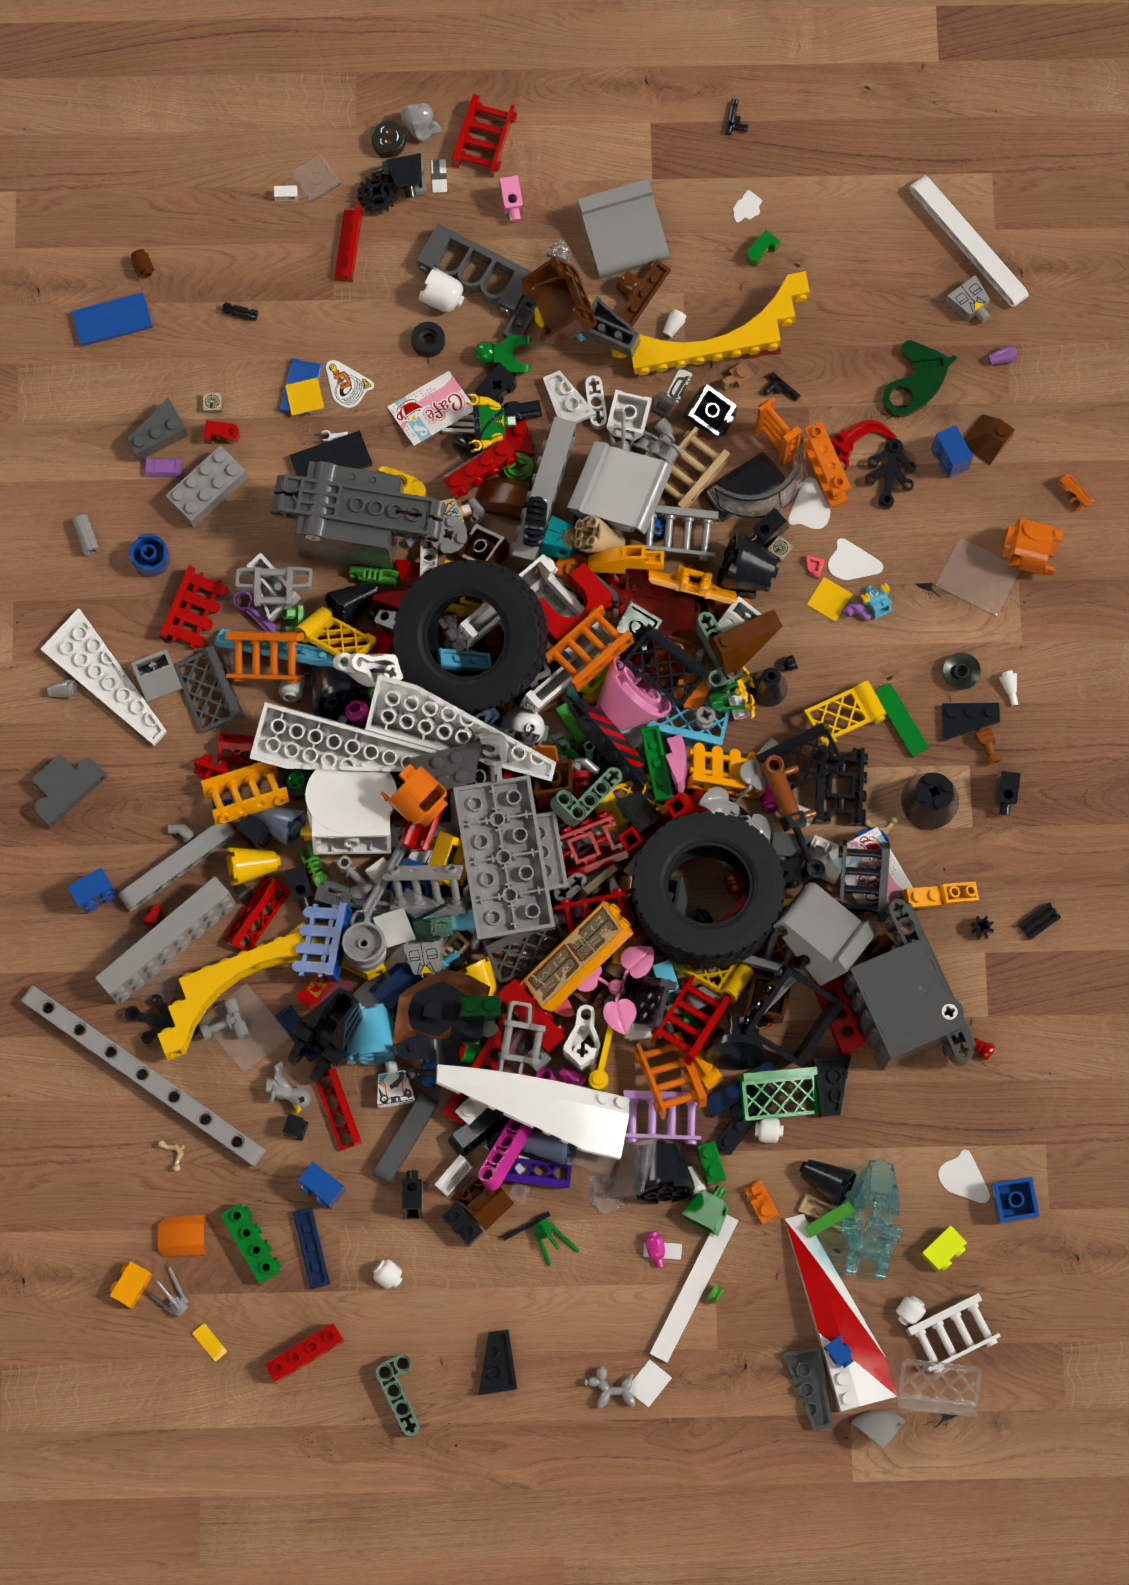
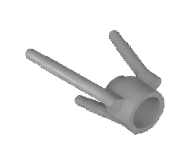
M623 411L621 441L617 442L616 445L614 436H612L609 430L608 433L612 447L633 452L634 441L630 440L629 445L628 441H626L625 411Z
M169 1267L168 1271L181 1299L178 1296L174 1299L160 1281H156V1284L170 1300V1307L154 1294H151L150 1297L164 1307L171 1316L179 1317L189 1308L187 1305L189 1301L184 1296L172 1268Z

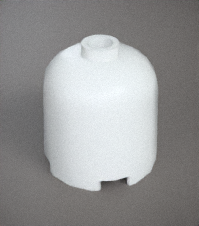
M434 267L425 281L427 285L420 292L418 300L442 312H451L456 306L460 307L465 298L462 296L463 285L457 279Z
M517 707L511 709L503 717L501 728H512L523 732L533 729L532 733L540 734L539 739L536 741L537 743L544 735L545 724L538 713L534 714L533 710Z

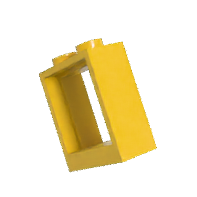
M440 831L428 865H446L452 845L458 846L452 864L463 865L460 880H457L458 885L463 886L467 871L461 836ZM438 880L439 885L443 883L450 887L449 880Z

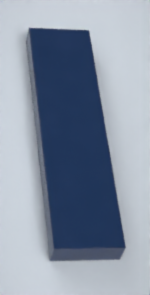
M769 1060L751 1072L776 1069ZM736 1080L707 1098L706 1107L713 1118L741 1102L740 1082ZM746 1085V1092L750 1096L755 1087L753 1085Z
M311 1207L295 1211L293 1216L310 1288L312 1290L328 1286L330 1281L313 1209Z

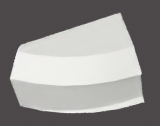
M615 390L606 427L612 436L621 438L622 412L625 411L626 439L635 441L642 437L649 416L652 398Z

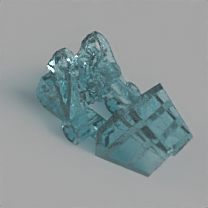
M870 1160L862 1171L849 1199L851 1206L855 1210L852 1218L845 1217L841 1220L840 1226L842 1228H840V1234L845 1235L848 1243L845 1275L855 1277L861 1256L864 1259L876 1260L874 1280L885 1281L888 1272V1262H891L896 1245L901 1239L902 1226L893 1225V1216L900 1213L899 1194L894 1165L885 1161ZM872 1207L873 1216H869L865 1231H862L864 1209Z

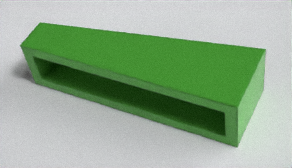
M564 703L556 708V714L579 746L587 737L575 724L576 718L570 712L567 703Z
M847 1201L812 1221L804 1228L809 1237L812 1238L852 1214L855 1210L850 1202Z

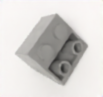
M167 649L131 663L147 703L183 689Z

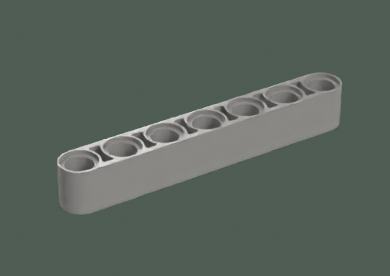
M230 822L217 826L216 824L212 825L121 891L118 897L129 911L137 909L232 840L238 834Z

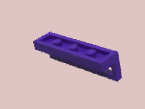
M516 1158L515 1162L517 1163L510 1168L515 1173H508L503 1180L570 1188L572 1164L566 1166L557 1162ZM523 1162L527 1164L530 1170L525 1174H519L514 1167ZM529 1163L536 1165L532 1168ZM539 1165H545L550 1172L542 1177L538 1176L534 1169ZM549 1166H556V1167H555L553 1170H551ZM559 1167L568 1168L567 1179H559L554 1174V1171ZM532 1171L535 1174V1176L527 1174H529ZM552 1173V1175H553L555 1178H551V1177H547V1176H549V1175Z

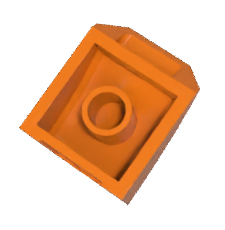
M189 1215L163 1218L158 1224V1250L164 1257L206 1256V1216Z

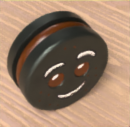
M384 121L379 123L372 131V146L378 155L385 158H393L404 150L406 145L405 132L398 123Z

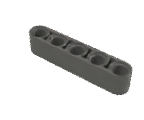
M423 1092L420 1094L372 1175L389 1185L391 1184L438 1107L439 1102Z

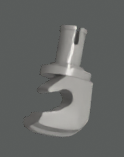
M484 733L480 735L481 744H490L494 747L489 748L485 746L482 752L486 755L483 759L484 764L490 766V781L495 782L497 775V782L503 781L501 765L507 762L506 739L499 733Z

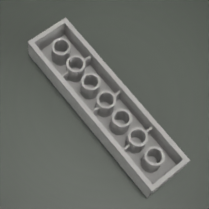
M554 417L553 422H549L547 439H544L542 445V456L538 458L537 472L533 474L531 481L532 491H528L526 497V507L531 496H541L548 500L544 536L576 437V422L559 417ZM527 508L522 510L520 517L521 526H517L515 533L516 543H512L510 549L512 565L521 569H526L539 558L541 548L529 547L523 543ZM534 566V567H533L531 570H529V571L534 572L536 567Z
M213 877L95 977L96 980L117 1005L120 1002H125L135 989H140L149 977L157 975L163 965L171 963L176 954L180 951H185L189 947V943L194 939H199L209 926H214L222 915L230 913L236 904L232 895L216 877Z

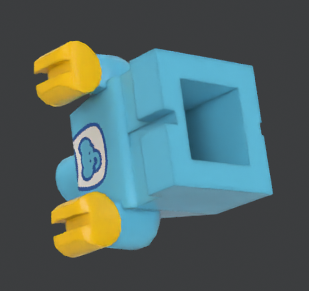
M884 583V586L882 584L877 589L870 585L866 588L868 593L861 595L863 604L869 606L870 612L875 619L892 612V602L887 597L890 591L887 583Z

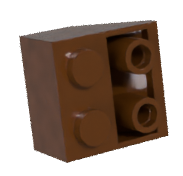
M479 1177L455 1199L485 1231L514 1204L501 1187L490 1191L486 1189Z

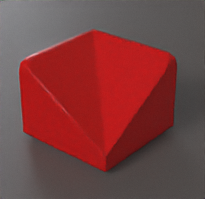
M159 904L148 906L146 917L143 919L144 925L156 927L160 923L163 909Z

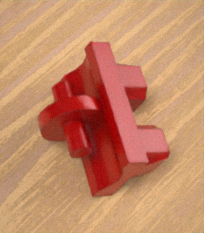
M204 753L200 759L196 758L194 773L199 774V778L206 780L228 773L229 762L220 760L218 765L212 764L213 757Z

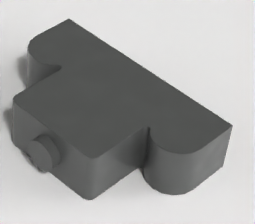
M57 755L50 763L46 762L40 768L41 771L33 777L35 785L47 797L37 800L35 811L50 828H53L107 778L106 773L92 759L86 758L81 760L76 770L62 755Z

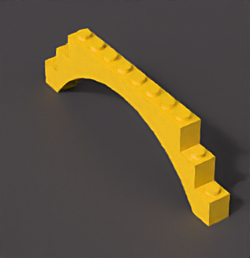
M806 271L788 274L776 296L761 313L745 325L725 335L705 341L682 343L662 341L639 334L641 342L632 357L635 375H647L652 371L664 372L668 368L673 367L684 368L689 364L701 365L705 361L712 360L716 362L726 357L737 358L741 354L749 353L753 355L762 350H777L778 347H781L778 326L788 327L796 323L793 302L801 303L810 299ZM611 348L613 357L624 358L627 356Z
M316 922V924H315V925L326 926L324 922H321V923H320V922ZM299 929L293 931L291 935L277 937L273 942L257 945L253 950L242 951L235 957L230 959L224 958L217 964L212 966L206 965L197 972H189L179 978L186 999L176 1000L172 1005L168 1006L176 1027L165 1028L161 1033L157 1034L167 1060H172L187 1053L195 1028L206 1010L223 992L236 982L265 968L279 964L294 963L298 960L302 961L303 956L297 953L296 946L301 942L305 943L306 937L300 934ZM313 938L312 943L324 944L325 939ZM345 954L343 956L341 968L368 981L381 977L386 973L384 963L375 970L368 972L358 971L349 965ZM309 956L308 961L321 962L322 957Z

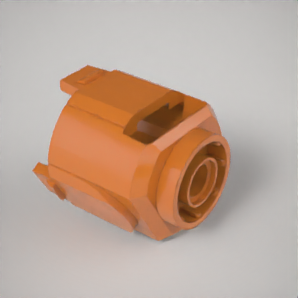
M1019 519L1016 521L1015 526L1008 525L1001 556L1007 557L1006 562L1009 566L1052 576L1055 567L1047 566L1049 556H1056L1059 542L1062 543L1064 531L1055 529V526Z
M409 763L399 774L405 783L391 797L384 791L380 794L407 821H412L414 824L421 823L426 827L447 806L448 803L444 800L447 796V789L422 765L416 769Z

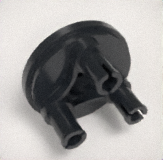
M732 1013L727 1016L728 1029L726 1031L721 1028L713 1030L714 1039L708 1044L706 1059L712 1065L726 1070H745L758 1066L765 1058V1050L762 1043L754 1037L742 1034L739 1014L734 1013V1021ZM755 1027L754 1031L759 1033V1029Z

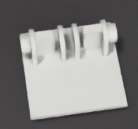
M815 835L809 847L812 859H818L825 865V873L820 879L835 885L840 872L828 853L840 845ZM805 859L803 860V863L800 868H802L804 863H806ZM810 866V871L816 875L815 868Z

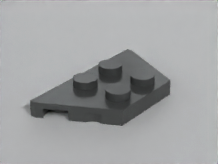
M479 740L412 757L409 760L416 769L422 765L442 786L450 789L475 782L483 744Z

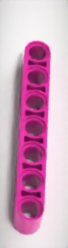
M548 1068L540 1069L535 1075L538 1078L557 1081L552 1071ZM509 1119L478 1172V1177L486 1189L493 1191L500 1187L534 1128L514 1119Z

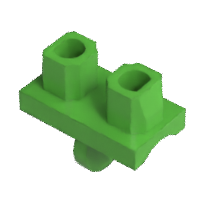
M298 605L282 610L283 619L290 620V626H284L282 632H294V628L307 619V614H303V606Z

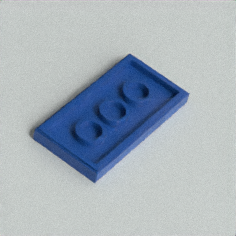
M143 292L71 311L81 347L153 328Z

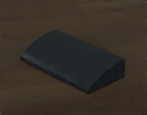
M761 452L701 493L714 511L719 512L718 516L724 522L732 517L733 514L724 511L720 507L736 514L754 501L736 500L717 491L720 507H718L715 488L735 498L759 499L782 484L785 476L764 452Z

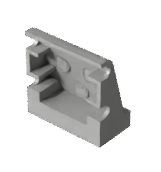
M649 179L578 199L577 214L584 235L587 237L588 247L594 265L597 267L599 279L651 265L656 259L660 262L670 259Z
M594 441L567 508L579 519H583L588 515H594L613 529L634 532V529H637L642 534H646L673 467L661 459L615 448L606 442Z
M808 883L803 886L779 916L775 924H773L774 928L780 925L787 928L788 931L782 938L797 957L804 954L810 958L805 968L819 986L848 972L878 932L869 920L865 922L859 920L815 883Z

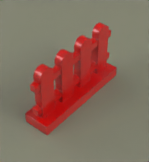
M188 565L159 637L166 640L169 635L172 637L171 641L181 640L191 644L190 648L194 650L195 647L202 648L205 646L206 639L200 635L202 629L205 631L212 629L213 622L207 617L209 612L216 614L220 611V604L214 600L216 596L224 597L227 594V587L222 584L220 579L215 582L203 577V572H200L199 575L194 573L196 568ZM189 584L194 586L192 592L187 590ZM198 588L212 593L210 599L196 594ZM182 601L187 603L185 609L180 607ZM191 605L205 610L203 616L189 611ZM175 618L180 620L178 625L173 624ZM184 622L198 627L196 633L182 628Z

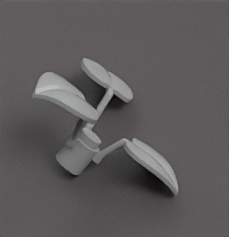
M749 760L744 762L739 770L742 781L749 786L733 802L728 801L729 795L725 789L713 787L702 796L698 805L708 811H712V813L721 812L727 816L728 814L736 816L737 819H747L746 822L750 826L753 825L757 828L760 834L763 833L770 842L771 826L764 816L760 814H754L752 817L749 815H738L740 807L737 802L752 787L757 791H761L767 784L766 777L760 771L761 764L756 760Z

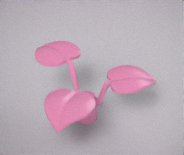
M631 946L627 948L621 956V964L626 968L622 980L613 979L607 982L599 977L602 973V967L600 966L577 988L582 992H589L597 987L598 981L608 986L609 991L615 997V1002L611 1001L605 1004L603 1015L609 1026L621 1034H627L636 1017V1007L630 1000H618L626 992L624 983L626 982L627 974L630 972L631 976L636 979L645 976L653 965L654 949L647 946Z

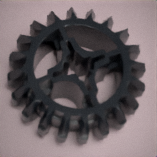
M531 496L528 500L523 535L524 545L541 547L543 544L548 509L547 498Z

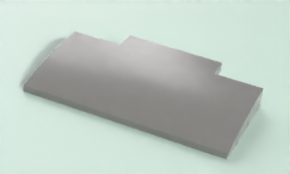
M530 775L503 779L501 782L496 780L495 782L490 781L454 787L453 791L477 939H492L555 929L549 891L568 888L556 813L552 811L536 814Z

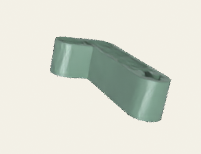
M702 612L695 618L693 626L716 668L704 679V685L708 690L715 691L737 679L741 675V669L735 671L734 676L729 674L725 676L708 644V641H710L709 635L716 636L722 633L710 612ZM711 677H715L718 680V684H714L711 681Z
M609 768L578 800L567 790H561L551 799L550 807L567 825L577 826L622 780V773L618 768ZM609 777L612 779L610 783L606 781Z
M401 1354L380 1364L376 1369V1376L403 1433L408 1437H414L420 1432V1424L398 1380V1377L411 1370L412 1360L409 1356ZM400 1359L408 1360L409 1365L406 1369L398 1368V1361ZM382 1368L390 1369L391 1373L388 1378L380 1377V1370ZM391 1386L399 1388L397 1396L392 1397L388 1394V1389ZM400 1404H405L408 1407V1411L404 1415L397 1413V1407ZM411 1414L413 1418H409L412 1425L416 1424L415 1432L413 1433L406 1431L408 1425L405 1420L401 1422V1419H405Z

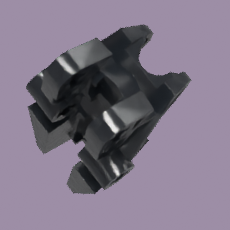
M339 987L314 1009L301 1017L291 1029L293 1033L300 1037L287 1057V1060L295 1066L310 1048H314L323 1057L309 1077L316 1083H319L325 1077L328 1070L333 1067V1064L336 1067L340 1066L348 1055V1052H346L347 1045L352 1040L363 1019L359 1001L355 996L344 988Z

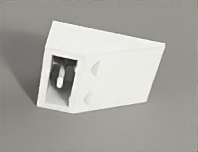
M738 597L737 603H733L719 620L718 625L723 633L762 614L741 597Z

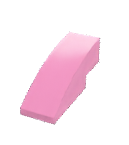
M680 734L667 738L669 754L665 756L668 770L678 793H683L687 781L688 764L684 741Z

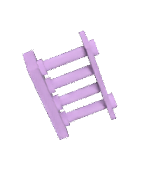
M623 1091V1096L629 1098L628 1133L625 1134L624 1139L626 1143H638V1140L656 1141L664 1139L666 1141L685 1142V1145H697V1142L701 1141V1136H695L696 1106H698L696 1102H686V1106H688L687 1135H675L676 1106L668 1108L667 1135L656 1134V1112L653 1106L655 1101L651 1091ZM661 1091L660 1095L662 1100L665 1101L689 1094L690 1092ZM639 1101H646L649 1105L648 1134H636V1115Z

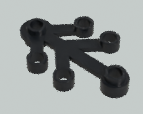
M898 439L888 440L885 444V450L876 456H870L867 461L870 468H876L879 462L889 457L888 463L875 473L867 474L865 477V483L868 486H873L878 479L886 474L884 494L880 496L878 502L879 506L884 510L890 509L894 504V497L891 495L894 476L902 484L904 491L909 492L914 486L913 481L907 479L896 465L897 458L904 465L906 473L912 474L916 470V464L909 461L904 455L903 444ZM896 445L898 448L893 450L891 446ZM870 460H875L877 463L871 464ZM911 465L914 469L909 470L907 466ZM872 477L874 481L869 482L867 478ZM910 483L911 487L907 488L904 484ZM889 498L890 502L886 503L883 499Z
M159 994L152 996L151 1003L157 1007L162 1017L142 1013L136 1006H129L125 1010V1017L129 1022L141 1020L160 1025L150 1032H144L141 1035V1040L144 1044H151L153 1039L163 1029L176 1027L171 1015L163 1004L162 996ZM156 997H159L161 999L160 1003L158 1004L154 1003V999ZM173 999V1000L170 1002V1005H172V1003H173L174 1001L179 1000V999ZM136 1012L137 1016L135 1018H131L130 1013ZM199 1023L195 1028L192 1037H195L199 1033ZM150 1035L151 1039L144 1041V1036Z

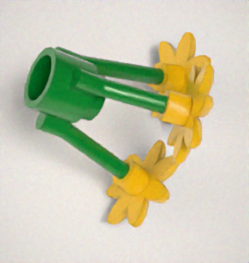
M743 666L741 671L744 675L739 680L720 690L714 691V694L709 696L713 710L718 708L720 712L724 710L745 709V711H750L751 719H753L755 716V700L753 695L750 694L749 703H747L748 693L745 691L746 686L744 683L748 682L752 688H755L750 672ZM739 685V688L735 689V691L725 694V691ZM734 695H741L742 700L746 702L745 705L724 706V704H728L726 698Z

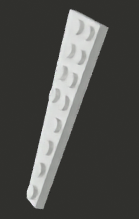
M78 608L46 642L41 651L155 747L167 733L166 729Z

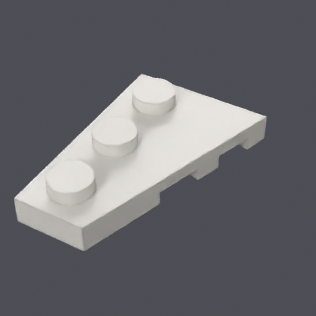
M560 370L543 377L557 417L576 422L577 424L597 415Z

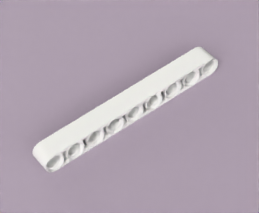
M926 175L909 186L913 196L1011 307L1014 308L1029 296L1028 291Z

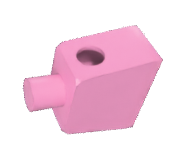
M518 175L500 178L499 188L504 214H509L510 222L520 221L523 202Z

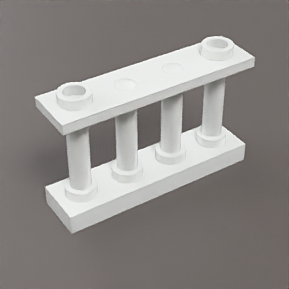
M979 1293L906 1329L909 1337L915 1335L916 1338L918 1337L932 1365L926 1369L927 1373L933 1371L936 1374L945 1369L943 1365L985 1344L988 1348L998 1343L996 1339L1001 1337L1000 1334L992 1336L978 1309V1303L982 1301ZM965 1309L971 1311L985 1338L984 1341L976 1345L960 1317L962 1315L961 1311ZM949 1317L954 1321L968 1348L958 1354L943 1327V1320ZM932 1326L933 1329H936L950 1358L941 1362L938 1361L925 1335L926 1328Z

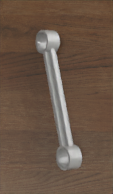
M405 827L397 833L398 845L362 910L352 914L350 918L351 926L358 923L363 917H365L363 922H373L371 914L389 881H384L383 879L387 866L399 865L407 851L406 847L399 844Z

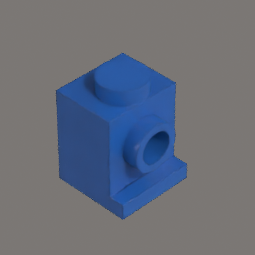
M842 1335L824 1347L825 1352L837 1368L841 1366L846 1368L854 1362L851 1356L852 1350L847 1343L843 1344L841 1342L843 1340Z

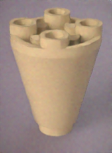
M588 515L583 519H579L575 524L574 547L582 552L597 553L605 549L625 546L624 537L597 516Z

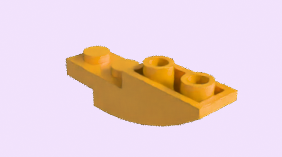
M646 545L613 547L590 555L588 558V568L593 573L626 574V568L664 570V551L646 550Z
M976 881L902 890L906 904L911 903L914 909L918 908L919 910L979 901Z

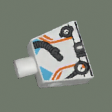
M396 1061L385 1062L386 1073L378 1074V1108L415 1103L409 1080L406 1077V1071H398Z

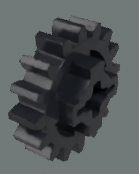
M373 174L372 179L365 178L366 183L360 182L361 188L357 189L359 194L357 198L360 201V205L362 207L365 206L366 212L371 209L372 214H375L376 211L382 214V210L389 211L388 206L394 207L393 201H397V195H395L397 194V189L394 188V182L389 183L388 177L382 179L380 174L379 178H376ZM365 193L369 196L368 200L365 198Z

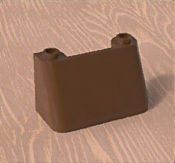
M555 256L521 279L523 292L526 296L535 299L544 326L540 328L539 336L544 343L552 344L588 331L597 325L579 273L572 264Z

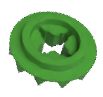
M516 452L518 456L517 463L520 466H524L521 468V473L517 469H513L515 468L516 461L512 465L505 467L504 473L508 478L520 480L530 478L533 471L531 458L524 453Z

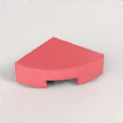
M807 555L806 567L812 576L819 579L825 560Z
M568 998L553 1011L562 1017L570 1018L576 1016Z

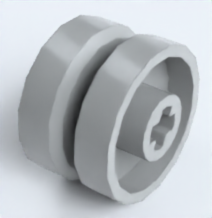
M359 922L349 927L343 935L342 946L346 961L352 968L368 972L377 969L383 964L387 955V946L384 934L377 925L371 922Z

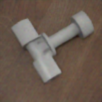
M343 855L337 861L339 873L346 878L350 876L362 887L360 892L367 897L372 892L375 884L372 881L367 882L355 871L357 866L352 867L351 859Z
M235 998L224 1002L229 1013L225 1015V1020L210 1026L207 1023L200 1025L205 1040L213 1037L211 1033L228 1026L230 1029H235L239 1040L250 1036L245 1022L240 1017L239 1013L241 1011Z

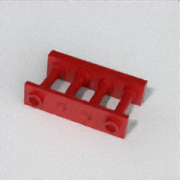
M472 94L451 157L452 166L459 168L461 162L467 161L490 168V177L494 178L495 172H499L501 167V161L499 160L511 124L515 123L517 118L515 105L511 104L509 112L482 105L480 95ZM482 112L506 119L504 128L478 122L475 119L476 114ZM476 128L501 135L498 145L472 138V135H470L471 129L474 130ZM473 145L494 151L493 161L466 154L464 151L465 147Z
M623 887L612 889V893L571 901L570 898L559 900L558 905L553 906V909H563L569 935L576 929L570 908L573 906H581L585 920L590 915L588 903L598 901L600 905L603 901L606 902V899L616 897L617 905L621 910V916L629 921L623 896L631 893V888L624 890ZM631 925L630 929L634 934L628 939L641 935L640 927L633 928V925Z
M691 975L689 980L684 979L679 987L682 991L664 1017L661 1027L654 1026L651 1034H653V1037L650 1041L654 1043L657 1037L660 1036L683 1050L684 1054L687 1055L684 1062L689 1066L697 1057L732 1000L726 995L722 1001L719 999L715 1000L692 986L691 984L695 978L694 975ZM686 992L691 993L712 1006V1009L715 1010L714 1014L706 1015L682 1000ZM676 1007L682 1008L703 1021V1024L706 1025L704 1030H697L674 1016L673 1012ZM667 1021L694 1036L695 1044L688 1045L665 1031L663 1028Z

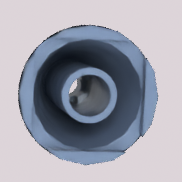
M280 806L251 814V816L267 827L269 834L289 847H292L299 840L300 835L298 833L301 825L305 826L306 814L303 811Z
M542 1130L532 1131L523 1146L524 1152L566 1166L572 1164V1161H569V1159L574 1157L575 1145L571 1143L567 1145L554 1135L548 1136L542 1133Z

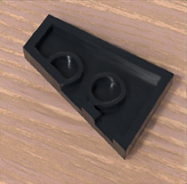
M942 703L943 742L1000 722L999 703Z
M851 1055L812 1059L813 1067H817L818 1073L815 1075L819 1117L839 1116L841 1114Z
M509 1329L489 1332L478 1396L518 1390Z

